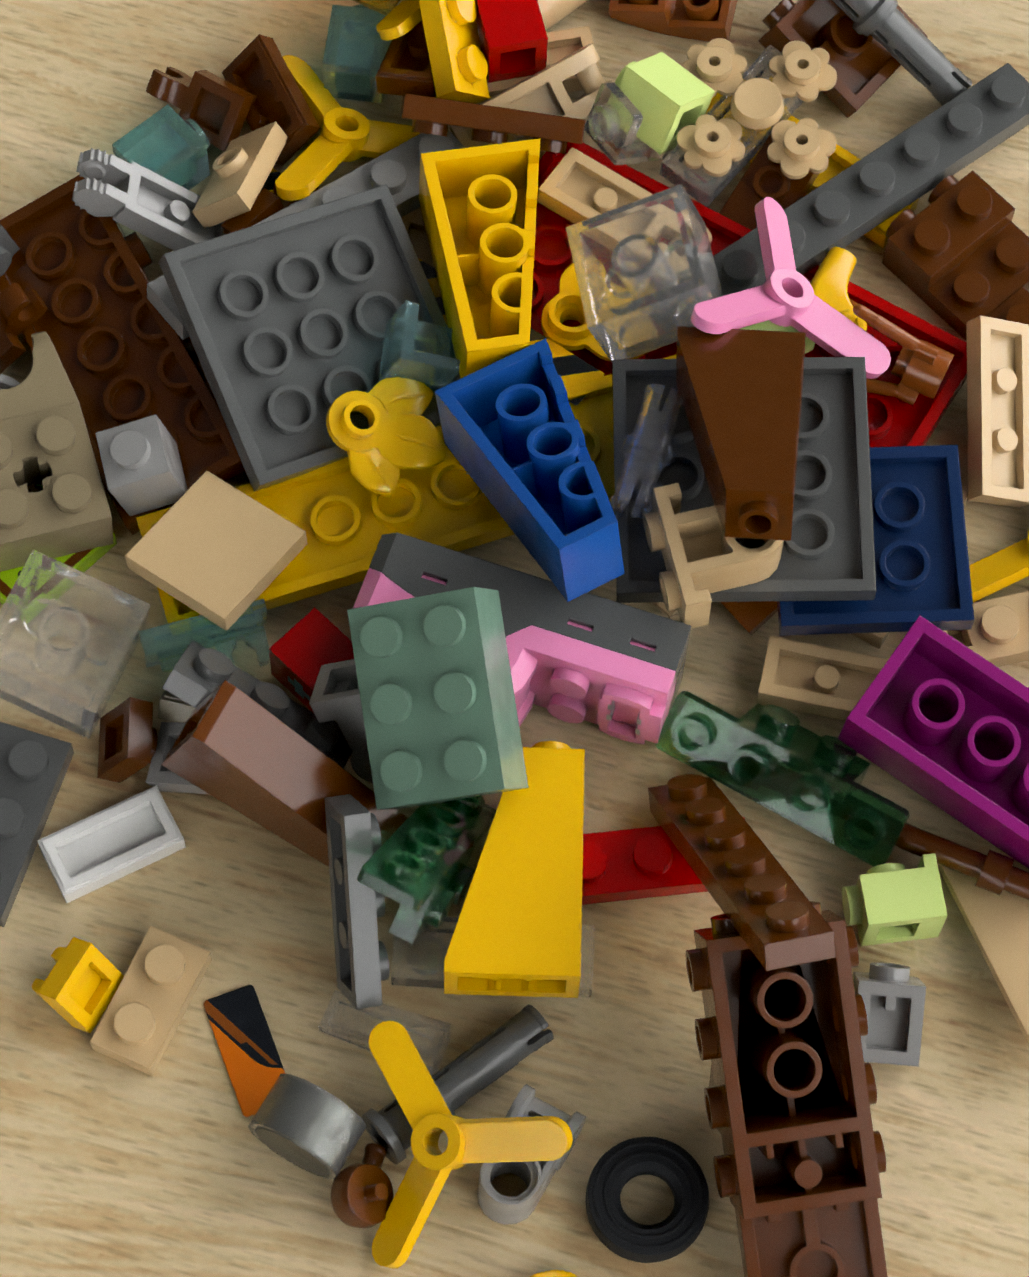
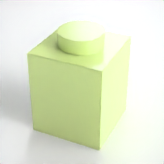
M660 52L638 62L633 61L622 69L614 84L616 94L607 115L658 154H663L677 146V134L681 128L688 125H696L697 118L706 114L715 91L665 53Z

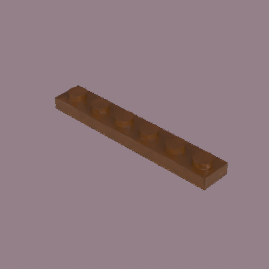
M683 774L671 778L666 785L648 788L650 812L727 918L731 919L732 925L766 971L836 957L834 931L710 776Z

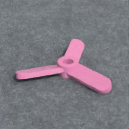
M766 197L755 205V216L766 281L761 286L697 303L691 315L692 324L699 330L710 334H722L731 329H740L767 320L783 327L792 326L799 332L806 333V337L834 357H865L866 378L873 379L882 375L888 369L891 362L887 347L814 294L809 281L796 271L789 225L784 210L771 197Z

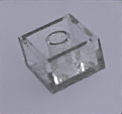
M682 184L566 227L587 327L612 364L615 359H630L677 342L678 326L695 327L691 322L694 306L697 303L723 296L705 222Z
M33 549L0 610V698L90 739L144 633L151 604Z

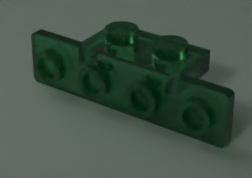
M682 691L676 696L662 727L658 743H655L659 750L873 867L888 862L910 817V813L907 809L861 785L871 763L856 756L857 752L844 744L837 737L829 735L821 737L800 726V720L796 715L779 706H763L758 703L738 719L688 691Z
M482 796L420 805L361 867L357 876L359 883L400 903L388 931L389 933L413 944L428 925L437 929L441 926L452 904L457 906L460 904L470 887L475 873L473 868L467 866L476 843L490 829L496 813L495 808L485 804Z

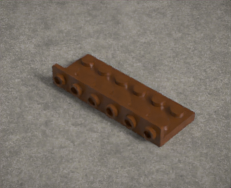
M78 175L0 220V225L3 226L20 248L12 257V262L7 271L0 277V292L15 282L20 285L25 294L31 289L35 290L48 309L38 321L28 326L22 333L32 351L31 334L46 331L80 402L102 483L126 528L134 535L140 531L136 517L170 508L175 503L129 516L108 490L96 438L97 432L156 414L177 442L187 489L206 471L211 472L225 482L240 473L243 474L248 483L250 481L208 380L203 376L197 365L199 359L190 337L182 340L147 299V283L151 282L144 268L153 263L148 251L135 231L125 236L119 223L112 220L113 216L95 217L87 213L85 209L75 206V202L72 201L75 182L85 179Z

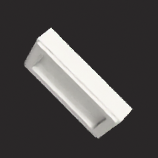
M157 785L37 840L41 853L66 903L186 848L184 838Z

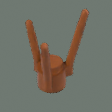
M850 299L853 305V313L903 347L891 371V374L902 378L900 384L866 378L867 393L895 397L912 406L919 393L934 399L954 354L922 339L915 338L883 316Z

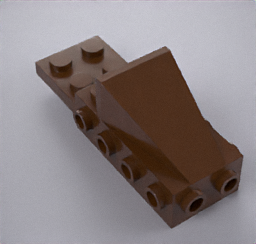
M810 901L834 931L836 957L766 971L732 925L731 919L727 918L725 914L713 916L710 918L711 928L694 930L696 949L686 950L685 957L692 992L702 991L705 1018L695 1019V1034L701 1060H711L709 1087L704 1088L707 1118L711 1130L717 1129L721 1133L724 1155L714 1156L713 1158L715 1180L720 1198L730 1197V1202L735 1207L744 1277H888L877 1198H882L879 1173L886 1171V1156L882 1137L879 1131H873L870 1105L877 1103V1089L872 1066L869 1062L864 1063L861 1036L868 1034V1021L863 998L860 994L855 995L852 968L858 967L859 964L858 946L854 930L851 925L846 926L845 920L832 911H821L820 902Z

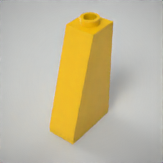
M542 741L535 743L532 747H523L529 788L502 793L444 959V994L578 998L581 979L585 749H571L569 745L558 741Z

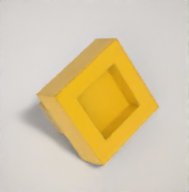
M73 937L67 947H58L51 954L56 964L45 981L36 978L31 987L38 996L72 1027L91 1033L110 1004L124 975L92 943Z

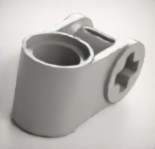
M527 1084L518 1093L505 1118L558 1117L570 1127L573 1141L569 1151L554 1161L482 1163L477 1191L478 1203L486 1216L492 1221L504 1225L517 1224L527 1219L535 1210L556 1170L558 1171L569 1156L586 1121V1116L579 1112H575L570 1116L535 1097V1088ZM511 1173L524 1180L528 1188L518 1196L508 1197L498 1193L491 1182L501 1174Z

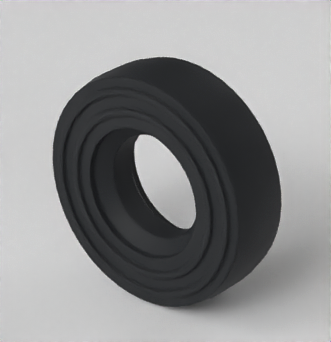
M658 1137L632 1138L612 1147L594 1166L586 1189V1212L594 1233L609 1250L622 1258L635 1262H661L685 1251L699 1236L709 1210L708 1184L697 1161L679 1145ZM639 1175H653L664 1180L674 1196V1207L670 1215L662 1222L653 1225H643L630 1219L624 1212L620 1201L621 1191L629 1180Z

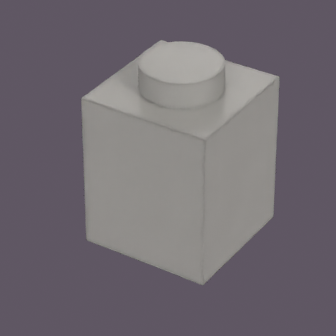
M156 414L96 433L108 490L129 516L176 503L188 490L177 442Z

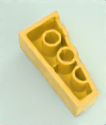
M541 138L420 153L419 204L460 379L530 346Z

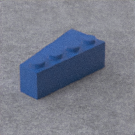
M546 338L435 391L446 446L567 602L625 574L618 521L596 465L590 458L585 443V436L578 419H575L566 388L561 375H558L552 352Z

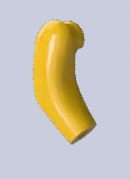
M832 247L810 282L814 294L867 331L866 321L853 313V305L847 294L848 282L857 259L846 249Z

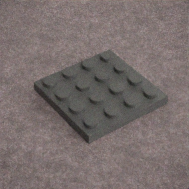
M387 184L165 253L158 262L254 492L296 478L348 457L347 451L341 449L333 442L326 427V415L330 405L337 397L348 391L357 390L369 393L381 380L391 377L417 380L433 391L432 400L421 416L429 419L435 427L441 426L435 391L459 380L460 374L449 329ZM357 411L350 413L351 422L355 427L368 429V419L362 413Z
M865 357L804 358L791 541L784 540L777 570L769 578L758 583L710 593L712 602L850 601L875 599L876 571ZM615 359L612 365L615 516L618 521L625 574L616 578V602H664L660 588L659 573L667 571L661 550L650 551L643 524V514L651 513L653 488L679 483L682 493L680 513L714 506L715 504L676 383V359ZM735 539L741 546L749 549L759 548L766 544L763 539Z

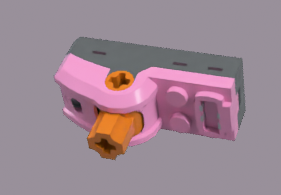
M390 533L381 536L353 609L469 587L498 590L519 726H521L533 704L547 708L551 715L565 722L581 723L585 720L597 724L600 731L621 740L645 744L647 740L660 744L683 677L692 625L591 593H585L567 602L552 581L400 533Z

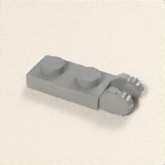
M91 148V150L83 153L80 152L76 172H79V176L85 179L75 182L72 197L75 206H79L80 209H85L87 213L95 217L113 216L112 220L174 251L225 235L221 227L224 222L210 228H204L193 215L192 211L200 198L196 193L133 161L128 163L113 154L108 155L106 151Z

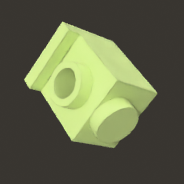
M935 853L923 854L917 868L905 869V865L901 863H885L868 869L866 874L859 875L856 885L843 886L842 905L844 917L848 926L857 925L861 946L939 936L948 914Z

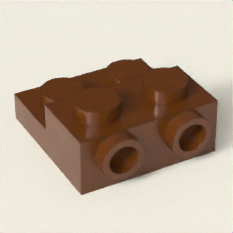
M782 0L762 20L769 30L758 42L773 57L782 55L784 46L791 41H802L808 44L811 50L823 48L829 53L828 64L836 70L837 81L832 89L822 92L847 118L855 113L901 66L891 56V53L871 35L866 37L862 34H857L852 29L853 21L832 0H798L796 3L792 0ZM897 5L896 8L904 17L928 38L918 25Z
M973 170L960 181L953 175L944 178L931 192L928 198L930 205L919 214H915L911 209H907L899 214L886 231L888 240L882 260L884 266L966 341V322L980 315L988 316L1021 287L1029 291V237L1012 222L1015 208Z

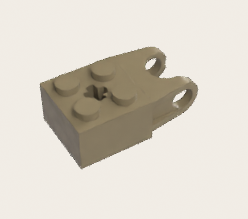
M46 331L31 334L33 366L28 377L15 387L0 389V572L114 544L112 516L80 402ZM35 484L43 486V489L38 492H28L27 486Z

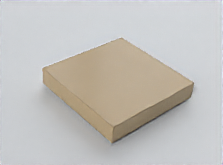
M206 471L125 555L128 569L227 631L307 545L306 531L211 472Z

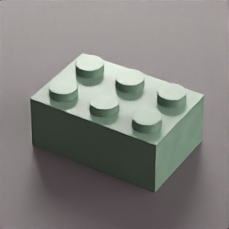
M469 587L347 610L377 810L408 808L529 788L498 590Z

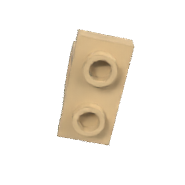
M679 483L653 488L651 513L643 514V524L650 551L661 550L667 571L659 573V582L666 609L668 611L678 609L681 622L692 625L691 629L709 625L712 603L710 593L758 583L769 578L777 570L784 540L763 539L766 544L753 549L741 546L735 540V537L724 536L715 505L680 513L682 493Z

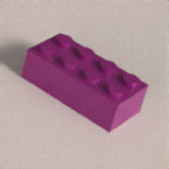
M919 616L847 717L838 739L1029 869V688L922 616Z

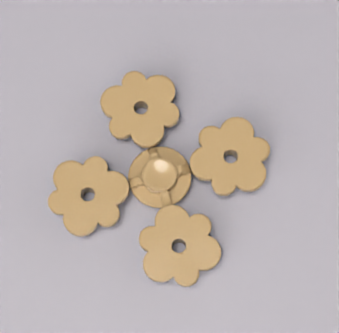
M716 38L711 40L706 47L702 44H694L689 47L687 51L688 60L683 62L681 66L715 91L713 97L717 93L723 96H733L730 107L735 120L724 118L717 121L712 115L704 114L697 118L696 125H688L680 129L677 134V145L685 152L684 163L688 168L700 169L703 167V170L708 175L714 177L726 175L732 167V161H740L745 155V146L740 141L742 137L741 125H743L744 127L756 130L773 126L771 133L773 143L769 145L767 155L772 162L780 163L781 172L786 177L801 179L808 174L809 170L813 173H822L827 169L828 156L832 155L836 149L837 141L834 134L825 129H818V123L812 118H802L797 124L790 120L779 121L784 113L783 98H792L797 95L802 101L811 102L818 97L819 91H828L835 86L837 72L834 67L828 64L830 56L825 49L814 48L811 50L805 42L791 41L784 46L782 55L774 56L769 62V71L774 75L773 82L763 78H752L743 82L741 74L747 69V60L740 54H734L735 49L730 41Z

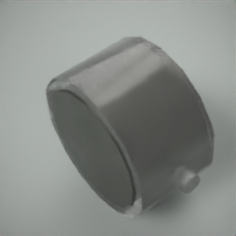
M280 1074L248 1125L250 1131L257 1139L282 1158L309 1173L333 1180L338 1176L366 1129L363 1119L343 1101L321 1087L291 1074Z

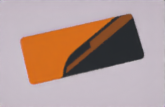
M248 985L204 1002L206 1014L242 1114L245 1117L267 1111L287 1080L256 991L252 985Z

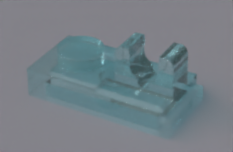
M264 599L254 601L227 631L202 615L139 631L140 645L146 667L160 664L162 672H171L192 640L205 648L215 647V650L225 654L232 661L233 665L235 663L232 653L236 649V642L243 640L246 646L253 648L256 652L259 666L267 665L270 662L269 645L263 626L267 621V608Z

